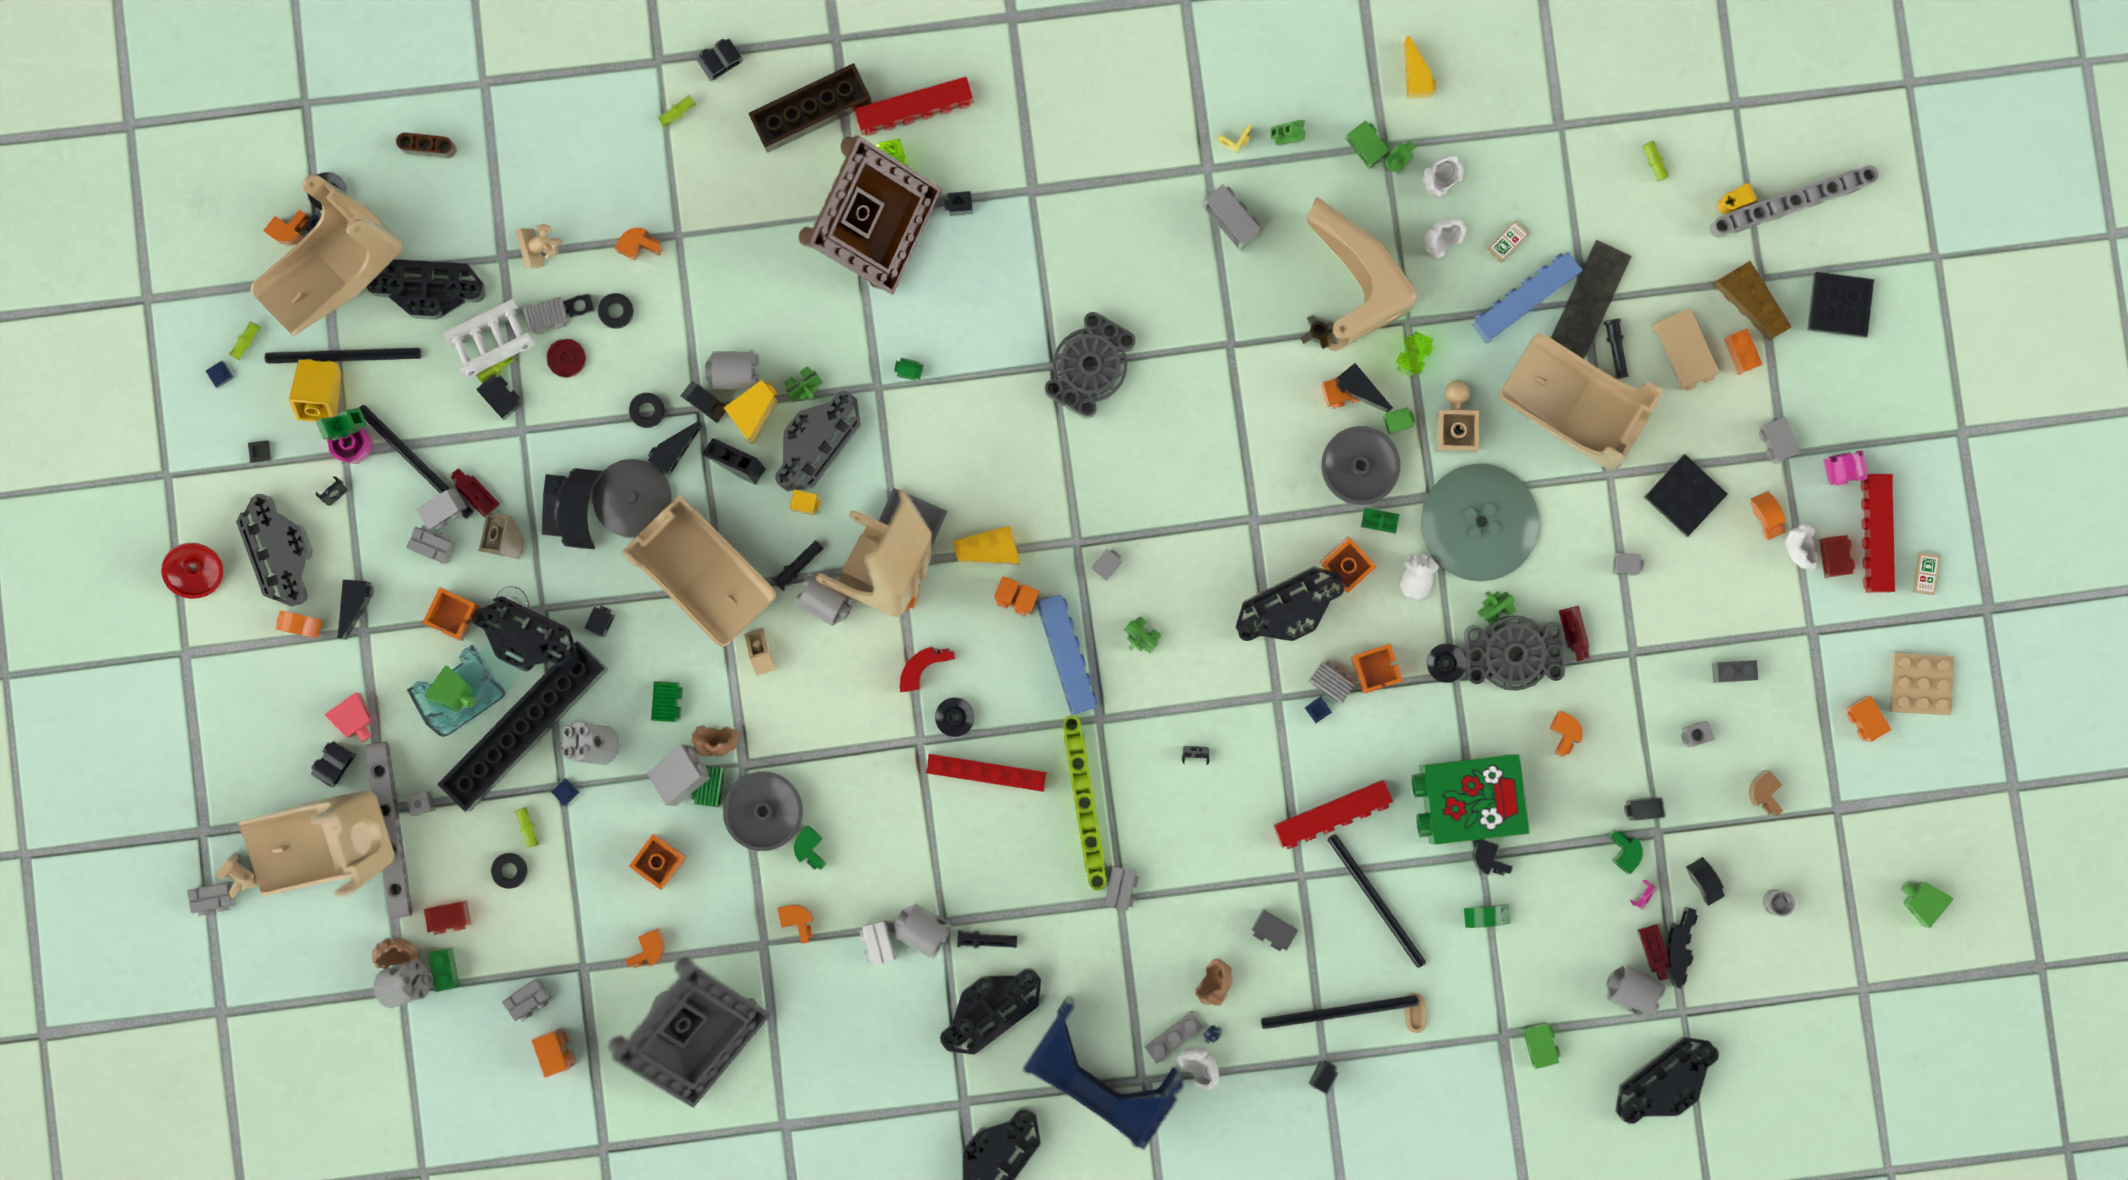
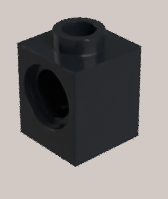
M971 191L947 193L948 199H944L945 211H949L950 216L973 214ZM961 200L964 204L960 208H955L953 202Z
M602 605L600 608L594 607L584 628L606 637L615 615L610 614L611 609Z

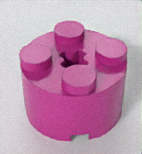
M364 428L339 440L327 439L331 455L348 464H359L369 456L373 445L370 434ZM349 440L352 442L351 446L347 443Z
M1863 450L1856 451L1855 454L1848 452L1823 459L1827 479L1831 485H1844L1848 483L1849 479L1850 481L1867 479L1868 470Z

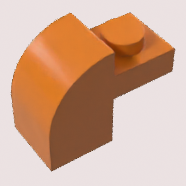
M299 209L288 225L277 216H274L263 231L283 245H296L304 238L299 232L307 228L311 218Z
M631 228L622 234L614 248L618 253L634 261L642 247L659 256L663 250L658 240L650 236L647 239L649 233L644 228Z
M1769 491L1750 499L1753 513L1761 521L1764 537L1767 540L1786 533L1784 513L1777 500Z
M280 610L275 630L318 639L323 619Z
M1557 711L1549 729L1562 735L1554 754L1565 757L1566 754L1569 755L1574 746L1571 744L1572 741L1581 743L1583 732L1580 723L1574 717L1563 711Z
M797 904L777 908L781 928L797 925L801 944L810 942L813 932L811 925L807 926V922L814 920L812 913L806 907Z
M659 928L638 937L644 952L625 959L628 967L634 965V968L646 964V959L649 966H652L662 958L665 943Z

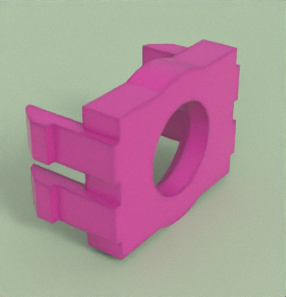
M1642 880L1644 884L1648 885V888L1638 903L1630 899L1631 904L1641 910L1645 908L1656 891L1655 886L1647 880Z

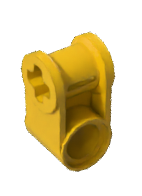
M1747 183L1725 194L1718 201L1717 207L1722 214H1729L1754 204L1758 199L1750 183Z

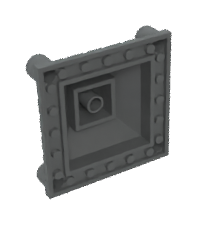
M686 956L680 958L674 966L675 972L680 977L669 990L661 992L655 998L649 1014L634 1030L630 1038L626 1039L621 1035L616 1036L609 1042L608 1049L612 1053L611 1057L615 1062L694 1108L771 1015L760 1007L754 999L742 996L698 967L690 957Z

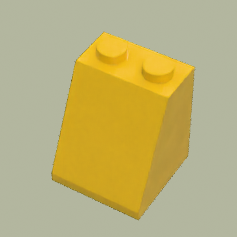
M311 359L298 360L289 396V402L296 420L316 422L321 418L337 415L341 371L338 363L314 361Z
M763 380L756 383L724 407L751 444L755 442L778 401L775 398L777 392L769 382L765 384Z

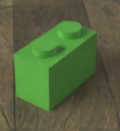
M1365 120L1349 132L1345 139L1368 169H1370L1388 155L1389 145L1383 138L1380 139L1376 134L1377 130L1373 124H1368Z
M1543 1022L1522 1028L1532 1066L1535 1069L1559 1063L1560 1051L1557 1045L1554 1046L1552 1038H1555V1033L1552 1026Z

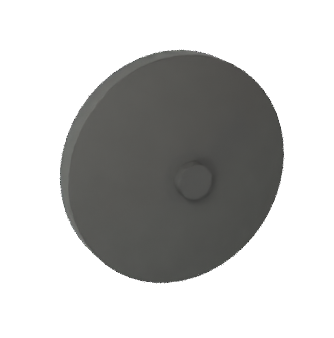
M1355 426L1339 432L1327 444L1322 455L1321 472L1326 486L1337 498L1349 504L1367 505L1381 500L1394 488L1400 474V457L1396 446L1387 435L1372 427Z
M627 459L618 461L604 470V475L594 487L592 502L595 514L605 528L619 536L635 538L672 502V492L668 480L654 465L638 459Z
M754 772L743 776L729 789L723 804V819L729 834L740 845L755 851L774 850L788 843L797 833L803 817L802 800L795 786L785 777L772 772Z

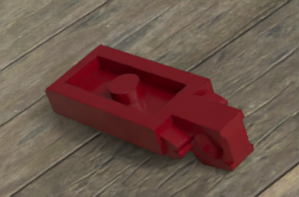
M459 468L452 473L450 478L454 481L457 490L483 517H486L499 507V502L474 476H466Z
M1579 605L1559 610L1568 649L1571 648L1572 652H1575L1577 662L1590 659L1588 651L1589 642Z
M1654 924L1638 929L1640 941L1652 973L1656 972L1659 981L1669 979L1666 968H1669L1670 961L1658 925Z

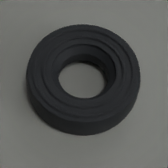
M611 293L600 301L598 316L607 327L613 329L622 328L632 320L634 314L633 305L625 295ZM617 303L623 307V314L619 318L610 317L608 309L612 304Z
M647 392L638 394L629 405L630 418L636 425L642 428H652L658 425L664 417V404L655 394ZM644 403H650L654 407V413L649 418H644L639 413L640 406Z
M505 853L498 856L491 867V876L494 882L505 889L520 886L527 877V864L521 856L515 853ZM507 863L514 864L517 869L516 875L511 879L505 878L502 874V868Z

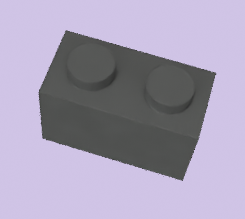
M1757 660L1712 663L1713 683L1758 680Z
M1262 909L1251 928L1254 931V937L1261 941H1264L1266 938L1272 942L1270 946L1278 951H1281L1282 948L1287 951L1298 932V929Z

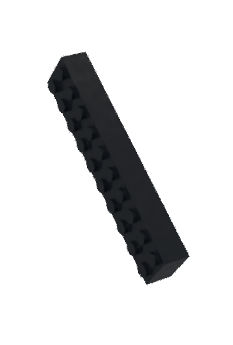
M575 642L579 656L573 668L566 670L554 664L437 784L465 812H471L609 670L581 642Z

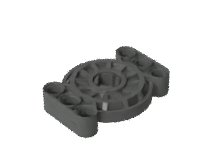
M1096 312L1087 313L1084 318L1085 328L1070 333L1058 345L1053 360L1055 379L1049 380L1045 385V394L1048 398L1086 419H1090L1095 415V402L1108 399L1123 384L1127 372L1125 352L1132 350L1136 342L1133 333ZM1089 318H1096L1098 324L1090 326L1087 320ZM1111 327L1115 330V334L1107 336L1104 330ZM1078 334L1080 335L1074 338L1073 340L1069 341V339H1071L1073 336H1076ZM1124 337H1129L1132 340V344L1125 346L1121 340ZM1065 344L1066 347L1064 348L1062 354H1059L1060 349ZM1094 358L1098 365L1096 370L1086 371L1083 368V361ZM1057 360L1060 361V370H1059V371L1056 370V361H1057ZM1121 360H1124V371L1120 370ZM1118 376L1122 377L1119 384L1115 387L1114 384L1116 383ZM1057 385L1059 391L1056 394H1051L1048 391V387ZM1109 389L1112 390L1107 395L1101 397V394L1106 393ZM1069 394L1076 397V401L1072 404L1065 401V397ZM1085 404H1090L1093 407V411L1091 413H1084L1082 407Z
M1511 615L1493 621L1484 631L1476 625H1470L1465 629V676L1473 684H1481L1487 678L1497 687L1518 691L1534 686L1545 675L1553 681H1559L1564 677V629L1555 622H1548L1542 628L1532 619ZM1514 619L1519 620L1518 622H1514V621L1508 622V620H1514ZM1526 621L1534 624L1535 627L1531 628L1526 624ZM1557 627V634L1551 637L1549 635L1550 629ZM1478 630V638L1471 640V632ZM1519 647L1522 653H1520L1515 661L1511 660L1508 656L1510 649ZM1552 647L1558 648L1555 656H1550L1549 652ZM1479 650V657L1471 659L1472 651ZM1557 666V674L1550 675V669ZM1479 670V677L1472 679V671ZM1494 679H1499L1503 682V685L1495 682Z

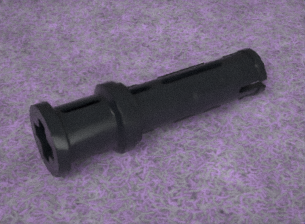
M1620 318L1603 322L1607 329L1608 337L1606 340L1611 345L1616 379L1629 377L1622 344L1624 335L1621 333Z
M814 540L789 566L785 565L783 570L776 577H772L771 580L784 591L785 587L793 579H797V574L824 548Z
M958 930L957 948L961 946H973L975 949L979 948V946L1017 948V935L980 934L978 931L962 932Z

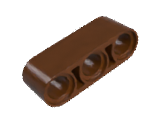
M404 132L396 138L397 146L406 154L451 158L456 153L455 144L445 136ZM407 139H410V145L408 147H403V142ZM429 141L430 146L427 149H422L424 142ZM444 144H450L447 151H442L441 148Z

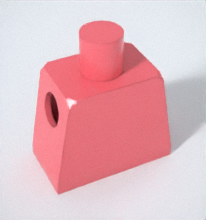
M354 693L324 714L346 737L351 738L357 735L362 743L372 737L366 727L374 721L361 693Z

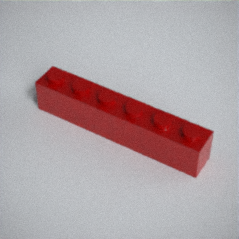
M967 76L857 107L854 110L861 134L871 136L876 134L878 130H892L899 124L910 125L916 119L922 118V120L932 118L934 114H948L952 112V109L958 107L959 109H965L974 102Z
M1867 474V479L1861 480V490L1864 491V498L1861 501L1864 518H1862L1861 524L1865 536L1862 539V548L1865 549V557L1862 560V566L1865 569L1863 587L1866 588V593L1895 592L1893 474Z
M929 754L926 768L927 774L1044 792L1047 772L934 754Z
M1380 780L1274 824L1273 827L1281 847L1291 849L1298 846V841L1305 839L1308 842L1317 838V833L1323 831L1324 834L1334 831V826L1339 824L1342 827L1353 823L1352 819L1360 816V819L1372 815L1371 811L1378 809L1380 812L1390 808L1389 804L1393 800L1385 781Z

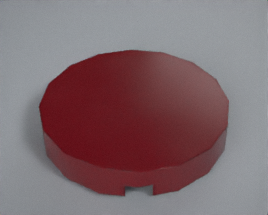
M573 339L557 340L547 351V365L559 377H574L585 366V350Z

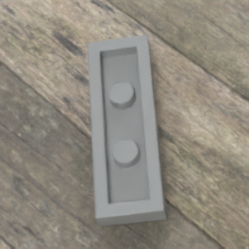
M1191 1011L1146 1045L1145 1049L1157 1064L1201 1031L1204 1026Z

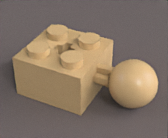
M1454 380L1446 386L1445 397L1452 405L1451 410H1439L1436 413V452L1475 453L1479 450V411L1463 410V404L1470 396L1469 386L1464 381ZM1456 427H1458V431L1462 432L1459 435H1456L1453 431Z

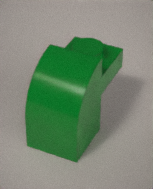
M360 408L344 410L334 417L321 418L316 421L323 440L332 439L333 441L352 435L367 426Z
M809 825L797 836L794 842V853L799 862L808 858L807 863L814 870L817 868L821 870L827 863L813 849L823 838Z
M1611 830L1607 837L1621 848L1612 862L1626 874L1631 875L1642 860V845L1636 837H1631L1628 841L1629 837L1621 830L1618 832Z
M1508 904L1464 908L1465 928L1496 927L1510 924Z

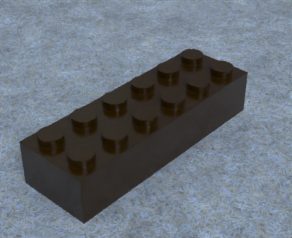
M853 63L748 114L766 152L769 153L855 112L854 108L871 104L872 100Z

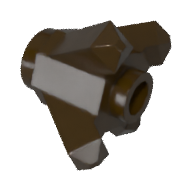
M1313 315L1308 317L1307 321L1311 328L1308 333L1300 337L1302 343L1305 344L1312 340L1318 342L1322 349L1328 347L1329 344L1326 337L1328 332L1333 331L1334 322L1324 323L1318 321Z

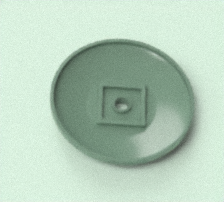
M1471 464L1449 472L1433 486L1423 505L1421 530L1429 553L1443 569L1462 579L1489 581L1510 574L1528 558L1537 540L1539 515L1532 494L1518 477L1497 466ZM1483 516L1486 519L1485 527L1477 525V517Z

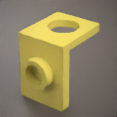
M1248 125L1237 144L1220 134L1217 141L1237 153L1241 145L1245 147L1250 139L1248 134L1252 126Z

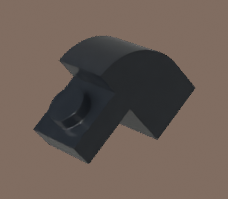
M691 381L681 394L683 399L716 423L719 422L726 412L724 409L725 404L694 381Z
M1480 839L1476 840L1472 854L1476 868L1486 875L1490 874L1491 868H1493V873L1498 875L1511 874L1513 866L1494 860L1499 845Z
M1703 857L1686 866L1691 880L1699 888L1703 900L1708 906L1725 896L1721 880Z

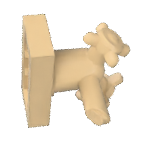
M537 225L536 230H540L537 237L535 230L531 228H520L515 231L526 268H541L545 266L541 251L546 253V259L558 253L555 247L561 245L562 240L547 237L548 231L552 232V228L549 225Z
M233 853L226 860L216 875L221 880L226 876L236 880L229 890L230 898H234L240 888L242 891H245L246 888H255L256 884H258L254 871L250 872L238 863L240 856L236 853Z

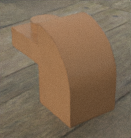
M1764 770L1750 784L1749 798L1754 806H1759L1762 803L1761 807L1768 815L1778 816L1783 812V809L1771 797L1782 784L1770 770Z

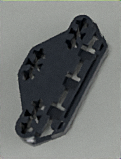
M393 259L386 267L389 272H393V275H379L366 287L375 296L389 297L410 316L420 319H440L465 302H481L485 298V284L467 263ZM405 269H407V273L421 274V276H407V278H404ZM432 271H435V275H446L448 279L434 278L432 280ZM459 273H462V277L472 275L475 280L459 281ZM378 283H379V284H381L382 286H388V285H389V286H391V287H397V284H398V285H400V288H396V291H395V290L392 289L391 287H386V289H385L384 287H377V288L375 289L374 286H377ZM456 288H458L460 291H466V290H467V291H470V292H474V291H475V288H476V289L478 290V293H475L474 296H473V295H472L471 293H469V292H464V293H462V292H458V291H457V292H455V295H454V294L452 293V290H455ZM415 304L420 308H425V306L431 309L435 306L438 307L437 310H434V313L429 309L422 310L416 308L414 311L411 310L412 307H415Z
M1312 566L1243 601L1236 624L1239 637L1244 641H1251L1259 636L1294 641L1313 632L1318 627L1330 601L1341 596L1344 592L1345 583L1340 573ZM1319 573H1324L1332 576L1331 578L1328 577L1318 583H1315L1314 581L1320 578ZM1301 582H1303L1307 590L1304 589L1291 596L1290 592L1302 587L1303 584ZM1332 584H1340L1339 590H1336L1335 588L1331 589ZM1326 585H1327V590H1329V595H1330V596H1328V597H1327V592H1325V587H1324V586H1326ZM1315 592H1317L1318 594L1323 593L1321 595V599H1319L1318 597L1314 598ZM1278 594L1282 600V603L1278 602L1266 608V604L1278 599ZM1254 606L1257 615L1254 614L1242 620L1244 611L1246 614H1248L1253 611L1252 607ZM1263 618L1269 620L1268 625L1265 623L1261 624ZM1306 618L1313 620V625L1306 623ZM1298 621H1301L1300 625H1303V631H1301V626L1298 627ZM1245 627L1251 629V634L1244 632ZM1289 627L1295 629V634L1288 632Z
M503 596L492 599L496 603L477 609L472 614L473 624L485 631L495 656L521 671H530L534 665L551 662L566 670L573 668L579 655L571 631L568 627ZM503 607H506L507 609L502 618L499 617L500 613L494 610L496 608L503 609ZM515 616L523 620L526 617L529 618L525 629L521 627V622L514 620ZM488 619L489 621L501 627L500 629L495 628L494 626L484 622L483 620ZM538 627L546 631L549 628L552 629L548 639L544 638V633L537 631ZM568 637L570 651L567 649V644L559 641L560 638ZM549 649L565 657V660L548 653L547 650ZM510 652L524 660L523 662L518 661L505 653Z
M1026 968L1016 976L980 977L962 991L953 1023L941 1033V1044L950 1052L971 1055L978 1053L1038 1007L1041 988L1040 976L1034 969ZM1025 973L1029 975L1034 974L1032 977L1033 982L1028 980L1023 983L1026 986L1024 990H1022V986H1019L1016 990L1017 994L1008 992L1010 989L1009 985L1014 987L1019 983L1015 980L1019 976L1020 981H1022L1026 977ZM981 981L985 983L990 982L989 990L984 988L979 992L983 996L978 998L977 993L973 997V1002L969 1000L966 1002L964 1000L966 998L965 993L970 995L975 992V989L972 988L974 985H976V989H979L982 986ZM1036 988L1035 999L1034 996H1031L1027 999V1004L1021 995L1025 997ZM1015 1004L1017 1007L1003 1018L999 1011L1004 1013ZM962 1021L970 1023L969 1030L964 1028L960 1031L959 1034L963 1035L962 1037L958 1038L957 1033L953 1037V1042L950 1040L946 1042L944 1040L946 1033L951 1035L955 1032V1029L952 1028L956 1025L958 1030L962 1026ZM993 1021L994 1025L987 1029L985 1032H983L982 1035L984 1037H982L981 1034L978 1032L977 1028L980 1031L982 1028H984L986 1025ZM969 1038L972 1040L969 1044H967V1048L969 1049L955 1048V1045L956 1047H959Z
M1682 1036L1619 1084L1615 1112L1621 1120L1628 1124L1637 1123L1644 1116H1678L1699 1100L1707 1069L1719 1058L1718 1050L1708 1040ZM1691 1042L1700 1043V1045L1693 1051H1691L1688 1055L1683 1049L1685 1048L1686 1050H1689L1693 1046ZM1706 1050H1709V1051H1710V1052H1709V1055H1710L1709 1058L1706 1057V1052H1705ZM1696 1056L1700 1057V1060L1704 1061V1063L1699 1062V1059L1696 1058ZM1678 1059V1062L1674 1064L1672 1067H1670L1667 1070V1072H1665L1661 1065L1666 1067L1674 1060ZM1690 1062L1695 1063V1064L1693 1065V1066H1694V1069H1693V1070L1690 1069V1067H1691V1065L1689 1064ZM1653 1076L1657 1077L1655 1080L1649 1083L1645 1087V1089H1643V1087L1639 1083L1641 1082L1642 1084H1644ZM1687 1090L1691 1091V1092H1690V1095H1691L1690 1098L1686 1097V1096H1687V1093H1686ZM1633 1092L1635 1095L1621 1106L1622 1095L1625 1093L1626 1096H1629ZM1677 1096L1681 1097V1098H1682L1681 1100L1684 1101L1685 1103L1683 1104V1103L1679 1102L1680 1099H1678V1098H1676V1097H1677ZM1643 1098H1646V1099H1647V1101H1646V1102H1647V1105H1646V1106L1643 1105V1100H1642ZM1671 1102L1675 1103L1674 1110L1671 1109ZM1627 1110L1631 1111V1118L1627 1117Z
M1021 1107L1009 1121L988 1128L982 1127L978 1129L963 1150L962 1180H976L977 1178L980 1180H995L1001 1172L998 1168L1007 1174V1176L1003 1174L1000 1180H1015L1041 1144L1036 1114L1029 1108ZM1027 1113L1028 1120H1023L1020 1127L1018 1126L1015 1131L1016 1137L1011 1136L1009 1138L1007 1130L1012 1131L1015 1124L1012 1123L1013 1120L1017 1124L1020 1120L1019 1114L1024 1115ZM1034 1127L1036 1136H1031L1027 1141L1025 1138ZM980 1134H988V1141L984 1140L981 1143L980 1147L976 1150V1157L972 1156L969 1158L967 1151H973L975 1145L980 1141ZM1016 1145L1024 1152L1020 1151L1013 1162L1010 1163L1008 1161L1017 1150Z

